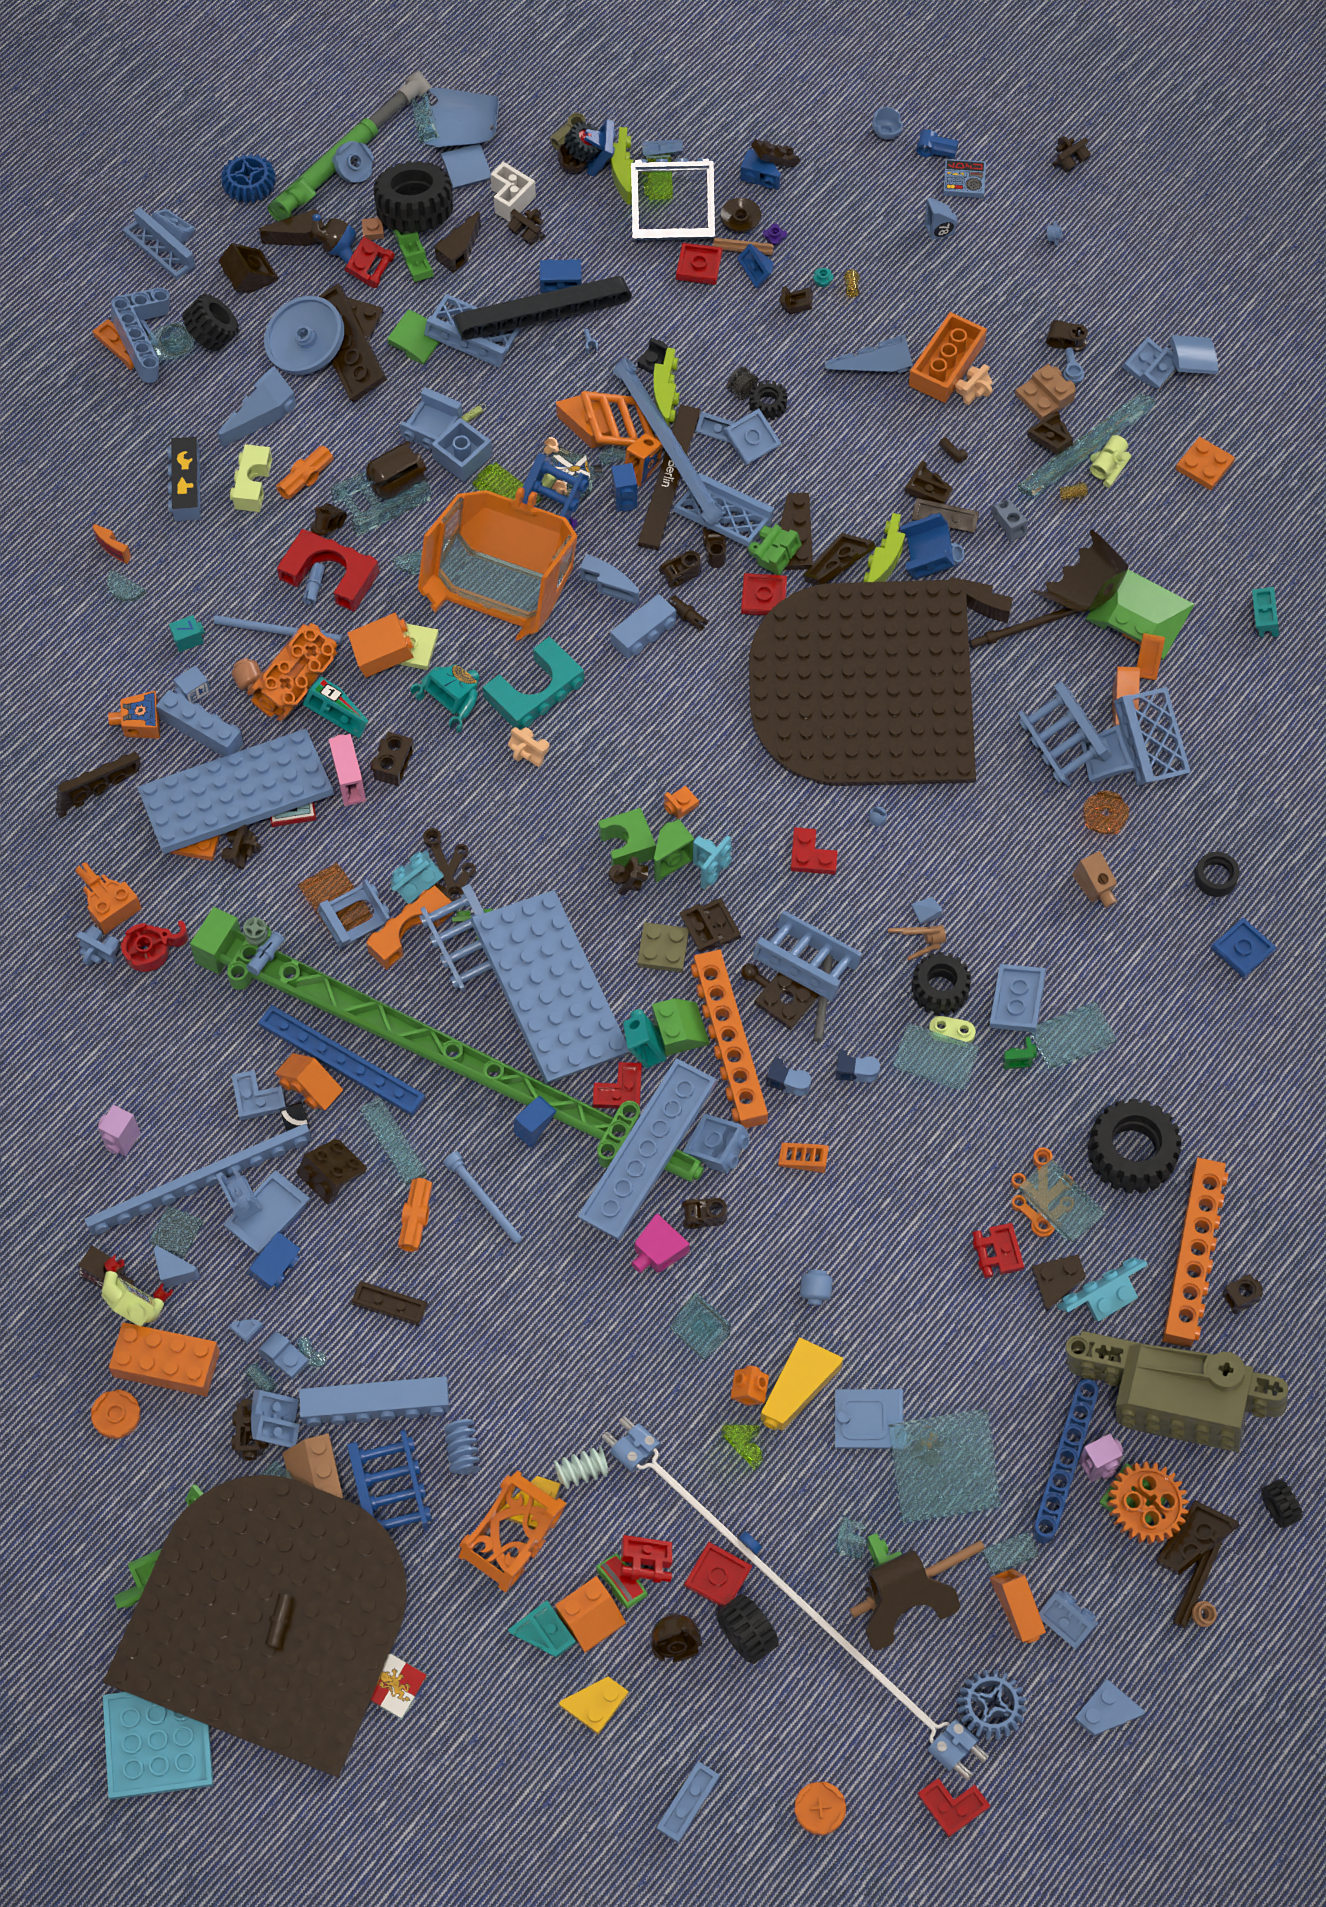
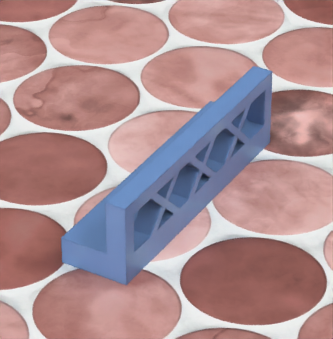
M138 207L133 211L135 221L123 229L127 237L176 280L195 267L194 256L189 249L142 208ZM140 227L143 230V235H134L132 231ZM146 240H155L157 244L156 246H147ZM159 252L170 253V258H160ZM172 264H182L183 267L176 272L172 268Z

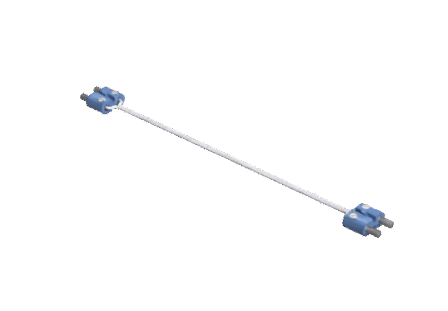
M623 1416L619 1423L629 1431L625 1437L623 1436L617 1441L609 1432L603 1434L602 1439L612 1447L610 1453L631 1473L638 1468H653L932 1730L929 1737L931 1745L927 1751L949 1772L955 1769L964 1779L968 1780L972 1773L961 1763L962 1759L970 1751L982 1762L988 1759L989 1755L977 1745L979 1739L957 1718L951 1724L949 1722H942L940 1725L935 1724L657 1464V1449L660 1447L661 1442L640 1423L634 1425ZM655 1453L652 1463L641 1466L645 1459L650 1458ZM943 1726H948L945 1729V1731L941 1733L940 1736L934 1741L933 1737L936 1733L935 1728L939 1729Z

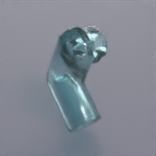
M610 447L600 454L599 460L604 465H608L616 460L625 461L626 450Z
M308 1337L300 1338L298 1340L299 1350L309 1359L308 1365L314 1368L322 1367L326 1362V1355L323 1352L313 1351Z

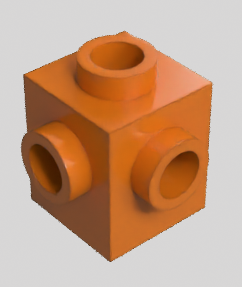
M746 1366L745 1369L735 1370L730 1398L746 1406L764 1404L769 1375L761 1372L760 1368L756 1366Z

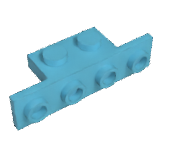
M1135 1257L1127 1259L1123 1262V1266L1117 1270H1109L1103 1274V1278L1085 1284L1080 1292L1065 1296L1063 1302L1059 1303L1057 1307L1059 1310L1070 1312L1086 1302L1094 1320L1099 1322L1138 1298L1128 1276L1148 1264L1145 1260Z

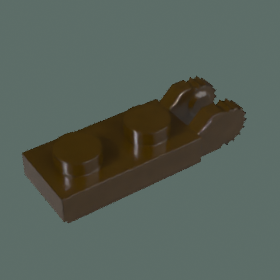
M757 139L751 144L761 160L794 167L800 162V158L794 155V150L791 146L786 145L783 147L779 144L774 145L768 141Z

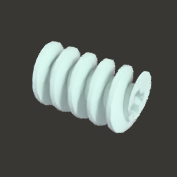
M601 1445L599 1453L594 1448H591L590 1456L585 1451H581L580 1460L575 1454H572L571 1463L566 1457L562 1458V1466L556 1460L553 1461L559 1482L566 1489H570V1481L579 1486V1478L581 1477L585 1483H588L590 1474L595 1480H598L599 1471H601L604 1477H607L608 1466Z

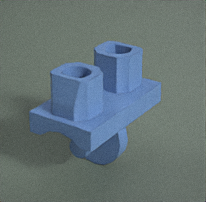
M91 926L85 933L79 931L76 935L80 939L79 945L82 947L79 953L84 956L83 963L87 966H90L93 962L100 964L102 959L114 965L117 961L115 954L120 947L119 941L109 936L104 943L99 942L103 934L94 926Z

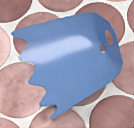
M445 88L429 89L431 94L435 95L438 99V104L427 109V112L434 116L436 121L425 128L426 131L435 136L433 140L427 141L425 144L435 147L473 145L486 142L494 136L499 110L498 96Z

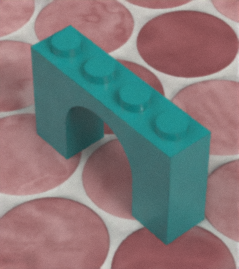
M550 636L533 648L534 661L552 679L550 685L544 691L532 695L520 693L500 674L483 686L484 699L513 728L516 727L521 730L529 727L537 717L545 715L554 704L562 702L567 694L579 689L585 681L584 669Z

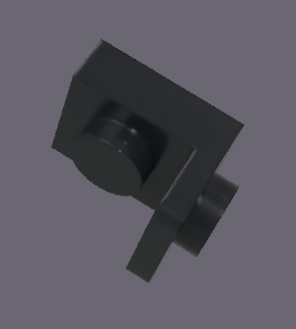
M651 337L648 349L637 361V367L654 375L655 363L664 364L668 346L663 341Z

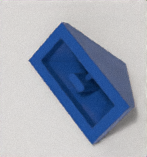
M749 244L737 257V260L756 288H759L772 273L774 262L752 244Z

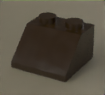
M231 243L218 260L223 268V272L232 282V287L240 292L252 293L277 282L279 279L260 249Z

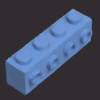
M168 690L156 705L160 720L223 757L238 752L244 745L241 731L237 726L225 723L217 714L206 712L198 703L193 704L189 702L181 693L176 694Z

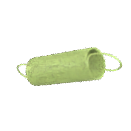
M479 405L461 416V419L469 422L483 413V410Z

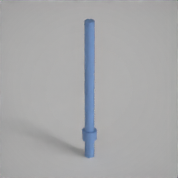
M214 616V624L288 636H293L298 628ZM320 630L323 635L333 639L336 643H342V635L326 633V630Z

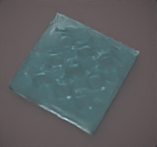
M987 1409L888 1425L901 1520L903 1523L1001 1507Z

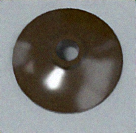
M735 198L723 205L720 215L721 221L730 230L737 232L749 231L759 224L761 210L750 199Z

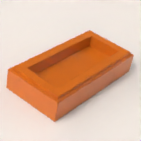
M1143 633L1136 666L1140 667V678L1157 680L1165 637Z

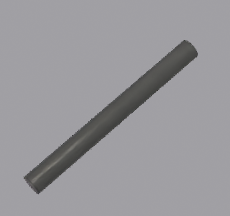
M827 955L823 961L822 971L830 974L832 970L833 957L831 955ZM819 995L814 1032V1041L816 1042L823 1041L828 999Z

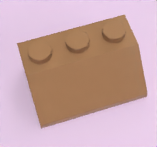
M329 1433L304 1439L283 1452L289 1479L299 1481L344 1499Z

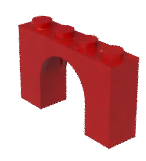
M302 529L277 567L279 580L298 588L314 563L324 561L339 563L346 569V573L334 591L335 603L355 612L380 573L378 561L370 555L365 556L351 547H344L332 539H325L312 531L309 532Z

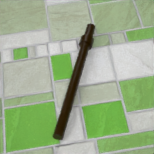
M1064 608L995 632L991 630L985 632L983 636L969 640V645L971 648L984 644L991 645L997 643L999 639L1079 613L1080 611Z

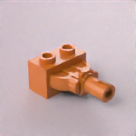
M82 863L83 869L80 865L76 868L75 872L87 885L83 888V891L87 895V909L90 917L104 935L142 909L137 895L125 881L120 884L115 880H109L105 874L101 875V880L100 876L93 872L88 863Z

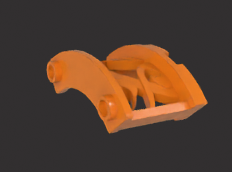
M518 1470L512 1476L507 1475L500 1485L502 1490L488 1514L471 1535L467 1534L459 1545L462 1549L458 1558L467 1560L499 1583L498 1587L505 1593L524 1573V1567L530 1561L529 1558H535L546 1542L543 1538L547 1536V1532L551 1528L553 1529L556 1526L567 1504L560 1498L555 1500L522 1477V1473ZM516 1487L529 1495L527 1505H524L522 1494H520L518 1500L513 1499L512 1495ZM534 1500L542 1504L547 1509L538 1506H533ZM506 1503L511 1507L500 1511ZM524 1515L522 1524L523 1530L529 1538L527 1544L510 1542L502 1547L500 1541V1522L513 1516ZM530 1515H533L531 1522L537 1521L538 1523L537 1527L533 1530L529 1528ZM489 1528H490V1537L485 1535L486 1532L489 1530ZM481 1542H484L486 1547L480 1552L488 1553L493 1550L494 1553L486 1560L473 1551L474 1547ZM514 1547L519 1551L516 1557H512L511 1552H508L506 1556L504 1554ZM497 1560L504 1573L492 1565L491 1562Z

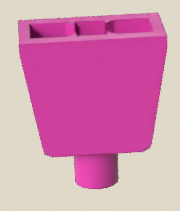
M657 1213L635 1241L634 1249L639 1256L631 1262V1265L639 1273H642L649 1265L657 1273H660L690 1252V1243Z

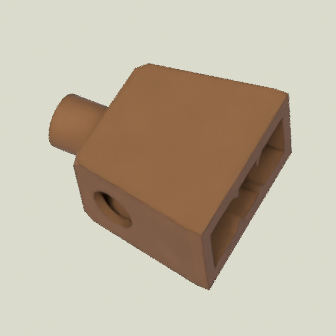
M1101 851L1082 859L1072 873L1074 879L1091 902L1100 899L1105 908L1113 906L1117 903L1112 893L1117 885V881Z

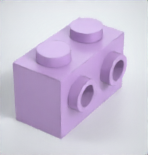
M115 1105L111 1107L107 1115L105 1114L101 1117L98 1124V1129L102 1136L101 1139L106 1145L105 1148L116 1155L120 1153L126 1156L141 1134L134 1115Z
M1111 1434L1084 1447L1079 1463L1091 1483L1101 1477L1104 1480L1117 1473L1116 1470L1123 1456V1448L1117 1439H1113Z

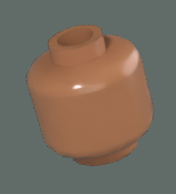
M249 658L236 662L231 672L240 690H249L262 674L258 663L255 660H249Z

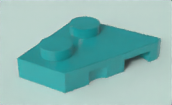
M545 1601L508 1629L512 1635L556 1658L577 1643L549 1601Z

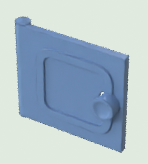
M835 1389V1449L904 1450L903 1390Z

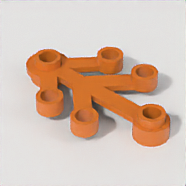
M1045 1147L1038 1148L1033 1155V1163L1038 1167V1191L1026 1181V1177L1022 1173L1014 1174L1011 1180V1185L1015 1189H1021L1038 1205L1037 1213L1026 1204V1199L1022 1195L1014 1196L1011 1202V1206L1015 1211H1021L1032 1221L1031 1229L1039 1237L1050 1236L1054 1232L1055 1221L1064 1213L1071 1212L1074 1206V1201L1070 1197H1063L1060 1200L1059 1206L1048 1214V1205L1063 1191H1069L1073 1187L1074 1180L1070 1175H1063L1059 1182L1048 1191L1047 1167L1050 1166L1053 1155ZM1043 1157L1046 1159V1162H1039L1038 1158ZM1020 1178L1023 1183L1017 1184L1014 1180ZM1068 1180L1070 1185L1065 1186L1062 1181ZM1020 1200L1023 1205L1017 1206L1015 1201ZM1068 1202L1071 1206L1065 1208L1062 1203ZM1043 1223L1047 1228L1041 1229L1038 1225Z

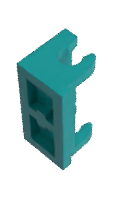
M1274 587L1252 589L1256 629L1259 630V636L1264 637V632L1271 631L1273 637H1278L1279 628Z

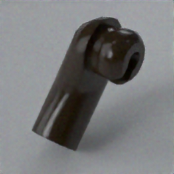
M944 437L940 440L939 446L955 462L962 463L963 460L968 458L966 450H958L948 438Z

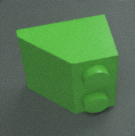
M679 819L666 823L659 832L654 855V879L656 882L693 861L694 838Z
M674 998L652 1004V1017L666 1056L710 1045L697 1002Z

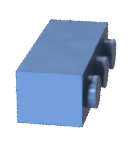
M660 594L656 595L610 631L611 644L627 659H630L633 655H638L647 644L655 642L661 633L665 630H670L677 622L676 609Z

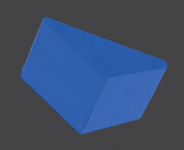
M538 1096L514 1118V1133L530 1148L533 1147L557 1110L541 1096Z

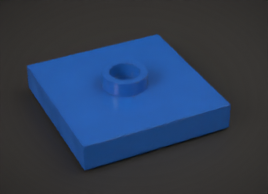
M1243 917L1213 943L1211 949L1245 979L1272 955L1277 947Z

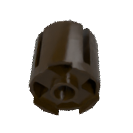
M403 442L371 460L366 465L367 481H373L370 487L379 497L386 500L392 499L427 479L423 473L427 470L425 463L419 453L415 455L408 447L411 445L410 442Z

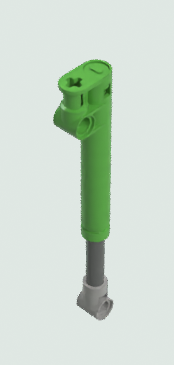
M417 70L405 80L406 84L396 91V95L371 118H364L267 206L271 216L277 221L287 219L292 215L291 212L312 199L316 195L315 190L336 172L332 158L342 144L354 141L366 145L378 134V128L405 104L409 105L416 96H421L431 87L423 74Z

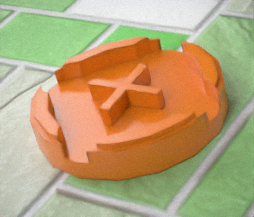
M813 1782L800 1790L795 1800L794 1812L797 1822L804 1830L813 1835H826L833 1833L841 1826L846 1815V1804L843 1794L837 1787L828 1782Z

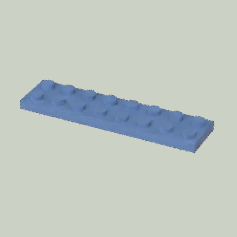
M677 1058L675 1059L579 1213L578 1218L581 1221L620 1241L718 1083L716 1078Z

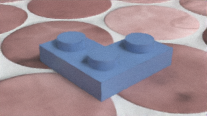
M255 1070L232 1075L240 1121L279 1113V1108L286 1106L282 1086L259 1091Z

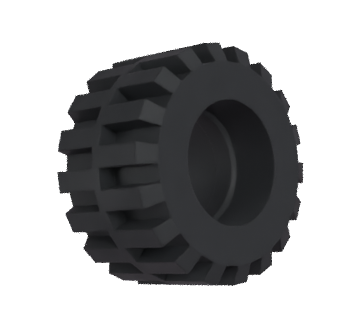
M200 295L182 315L184 326L190 335L200 345L212 351L223 349L239 332V324L232 311L222 301L212 295Z
M938 952L937 956L931 953L928 959L923 957L920 964L917 963L913 974L911 991L913 992L914 1001L918 1000L917 1005L920 1008L924 1006L925 1012L930 1013V1011H933L936 1016H939V1013H943L946 1016L949 1015L950 1011L955 1013L958 1011V1007L962 1008L965 1005L971 985V973L967 971L968 966L966 963L961 964V958L957 957L955 959L951 953H948L947 956L943 955V952ZM942 977L948 979L954 986L949 990L941 991L933 988L929 981L933 978Z
M741 1593L716 1611L717 1621L723 1633L736 1651L749 1663H757L778 1647V1637L771 1623L748 1596Z

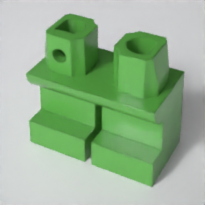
M777 524L773 528L763 526L759 534L763 542L761 544L755 541L752 542L748 547L749 554L757 559L759 566L780 575L789 563V559H792L801 546L798 532L793 530L787 532L782 530Z

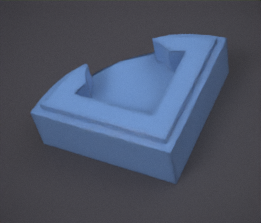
M255 1319L238 1320L233 1322L229 1329L248 1344L264 1326L263 1323Z

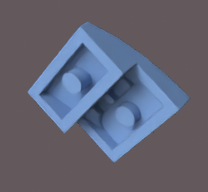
M480 143L441 153L446 173L451 180L453 190L491 180V172Z
M1171 335L1169 343L1175 353L1172 361L1178 372L1218 374V361L1211 338Z
M1147 337L1122 368L1145 384L1158 389L1176 368L1172 361L1175 353L1168 347L1163 350Z
M254 1389L251 1410L253 1439L288 1448L296 1445L300 1424L295 1423L299 1399Z

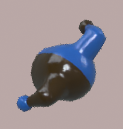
M314 214L312 216L311 235L321 242L322 248L328 254L340 256L348 264L353 255L351 246L357 235L354 228L340 219L331 218L324 229H321L319 225L321 216Z

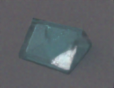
M695 1292L674 1320L670 1329L703 1360H706L730 1337L731 1324Z

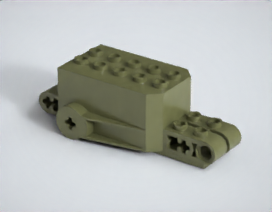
M1082 1331L1081 1335L1072 1336L1066 1343L1067 1366L1071 1373L1080 1376L1082 1379L1101 1380L1110 1386H1119L1120 1384L1116 1402L1117 1423L1128 1429L1239 1453L1248 1412L1255 1417L1266 1418V1416H1282L1287 1409V1383L1279 1377L1253 1372V1367L1244 1365L1242 1359L1231 1352H1220L1214 1355L1147 1345Z

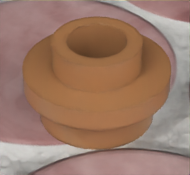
M1200 1601L1193 1606L1192 1618L1198 1626L1208 1627L1216 1620L1217 1612L1211 1603ZM1201 1610L1205 1613L1204 1618L1201 1616Z

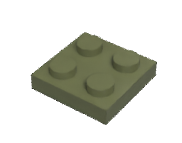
M644 922L637 967L683 973L689 937L688 929L686 927Z

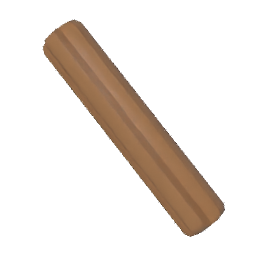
M714 238L713 240L714 247H722L725 251L743 252L749 244H752L764 255L771 256L773 254L774 246L768 243Z

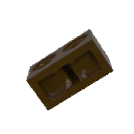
M387 732L385 739H381L379 743V754L377 758H373L371 770H373L375 780L400 786L414 752L413 738ZM386 766H391L389 769H384Z

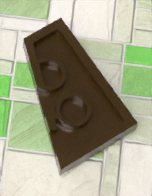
M841 533L803 575L805 581L815 585L827 583L875 549V543L868 539Z
M1195 1500L1188 1510V1514L1184 1517L1186 1522L1179 1525L1180 1531L1173 1534V1537L1170 1538L1156 1561L1158 1565L1180 1576L1240 1526L1239 1522Z

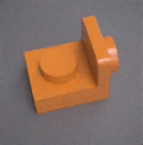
M684 786L672 795L669 792L664 794L663 805L670 815L673 814L677 819H680L699 806V800Z

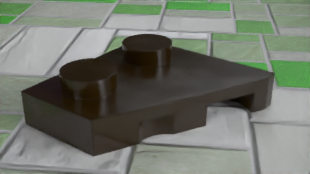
M347 297L370 342L384 314L383 308Z

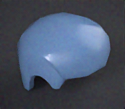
M891 107L879 108L872 121L875 134L882 139H893L899 136L903 123L900 121V113Z

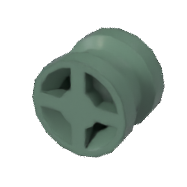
M252 917L244 923L245 939L250 945L259 946L267 940L268 932L264 920Z

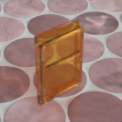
M337 863L297 884L327 930V926L317 911L319 904L326 900L330 902L355 889ZM362 900L336 912L346 932L373 917L368 906Z

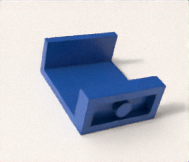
M941 513L931 514L926 518L911 521L906 525L900 526L901 531L908 539L911 560L906 562V570L915 580L955 566L948 522Z

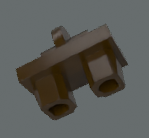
M1065 136L1059 138L1056 151L1058 153L1062 151V153L1052 162L1054 167L1056 168L1060 165L1067 173L1077 165L1072 158L1074 155L1080 163L1087 160L1091 155L1086 147L1089 142L1088 139L1084 137L1072 145L1075 142L1072 137L1070 139Z
M515 209L510 212L513 217L507 225L510 231L518 235L523 227L527 229L521 237L529 245H532L538 238L542 241L544 240L546 235L536 225L541 226L543 224V220L540 219L541 211L538 209L526 210L524 214L527 218Z
M245 824L228 832L227 840L233 846L232 848H223L221 857L227 863H234L238 869H244L247 858H251L252 853L260 852L261 845L256 842L257 836L247 829Z
M631 856L625 867L620 864L613 865L608 872V876L613 883L622 884L619 894L626 895L628 890L639 891L641 889L642 881H646L648 878V866L639 865L638 858Z

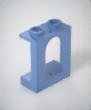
M367 879L359 887L330 902L326 900L318 906L317 911L340 949L384 926L390 919L388 907L385 903L380 902L377 897L379 894L374 884H370ZM361 900L369 902L374 909L373 917L346 932L336 912Z

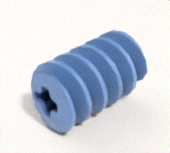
M471 1419L457 1420L449 1423L444 1428V1432L447 1434L445 1440L449 1444L446 1447L449 1453L448 1461L451 1463L449 1470L455 1474L468 1475L481 1470V1467L473 1466V1464L480 1460L479 1457L472 1456V1454L478 1452V1448L471 1447L472 1444L477 1442L476 1438H469L470 1435L476 1433L475 1429L468 1428V1426L474 1424V1421Z

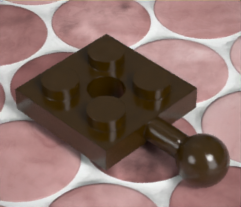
M747 963L741 969L743 979L755 981L764 988L755 999L754 1004L790 1031L819 997L818 993L780 972L769 981L759 974L758 967L753 963ZM787 994L793 998V1001L786 1004L781 1001L780 997Z

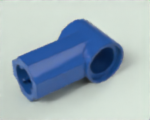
M926 129L920 134L916 152L923 157H931L933 154L955 158L959 141L939 137L936 132Z

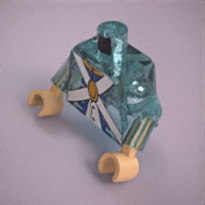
M549 437L544 442L547 445L544 448L545 453L551 454L553 452L554 454L552 455L554 467L576 478L580 472L589 476V485L586 491L581 493L580 498L592 490V478L603 477L602 465L589 466L587 455L578 454L559 446L557 440L553 437ZM555 477L557 480L552 489L568 497L573 485Z

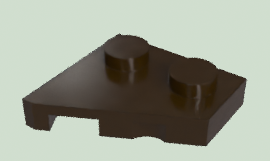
M1057 411L1027 430L1028 438L1057 455L1073 445V438L1070 432L1067 431L1065 423L1061 422L1060 414Z
M921 461L905 488V493L942 504L948 502L953 492V488L947 482H944L936 472L932 473L927 469L925 461Z
M1078 1254L1032 1266V1272L1045 1311L1052 1309L1054 1304L1068 1295L1070 1290L1077 1287L1086 1277Z

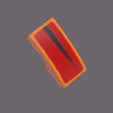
M94 524L92 528L100 546L114 558L127 564L131 559L128 545L116 541L113 531Z

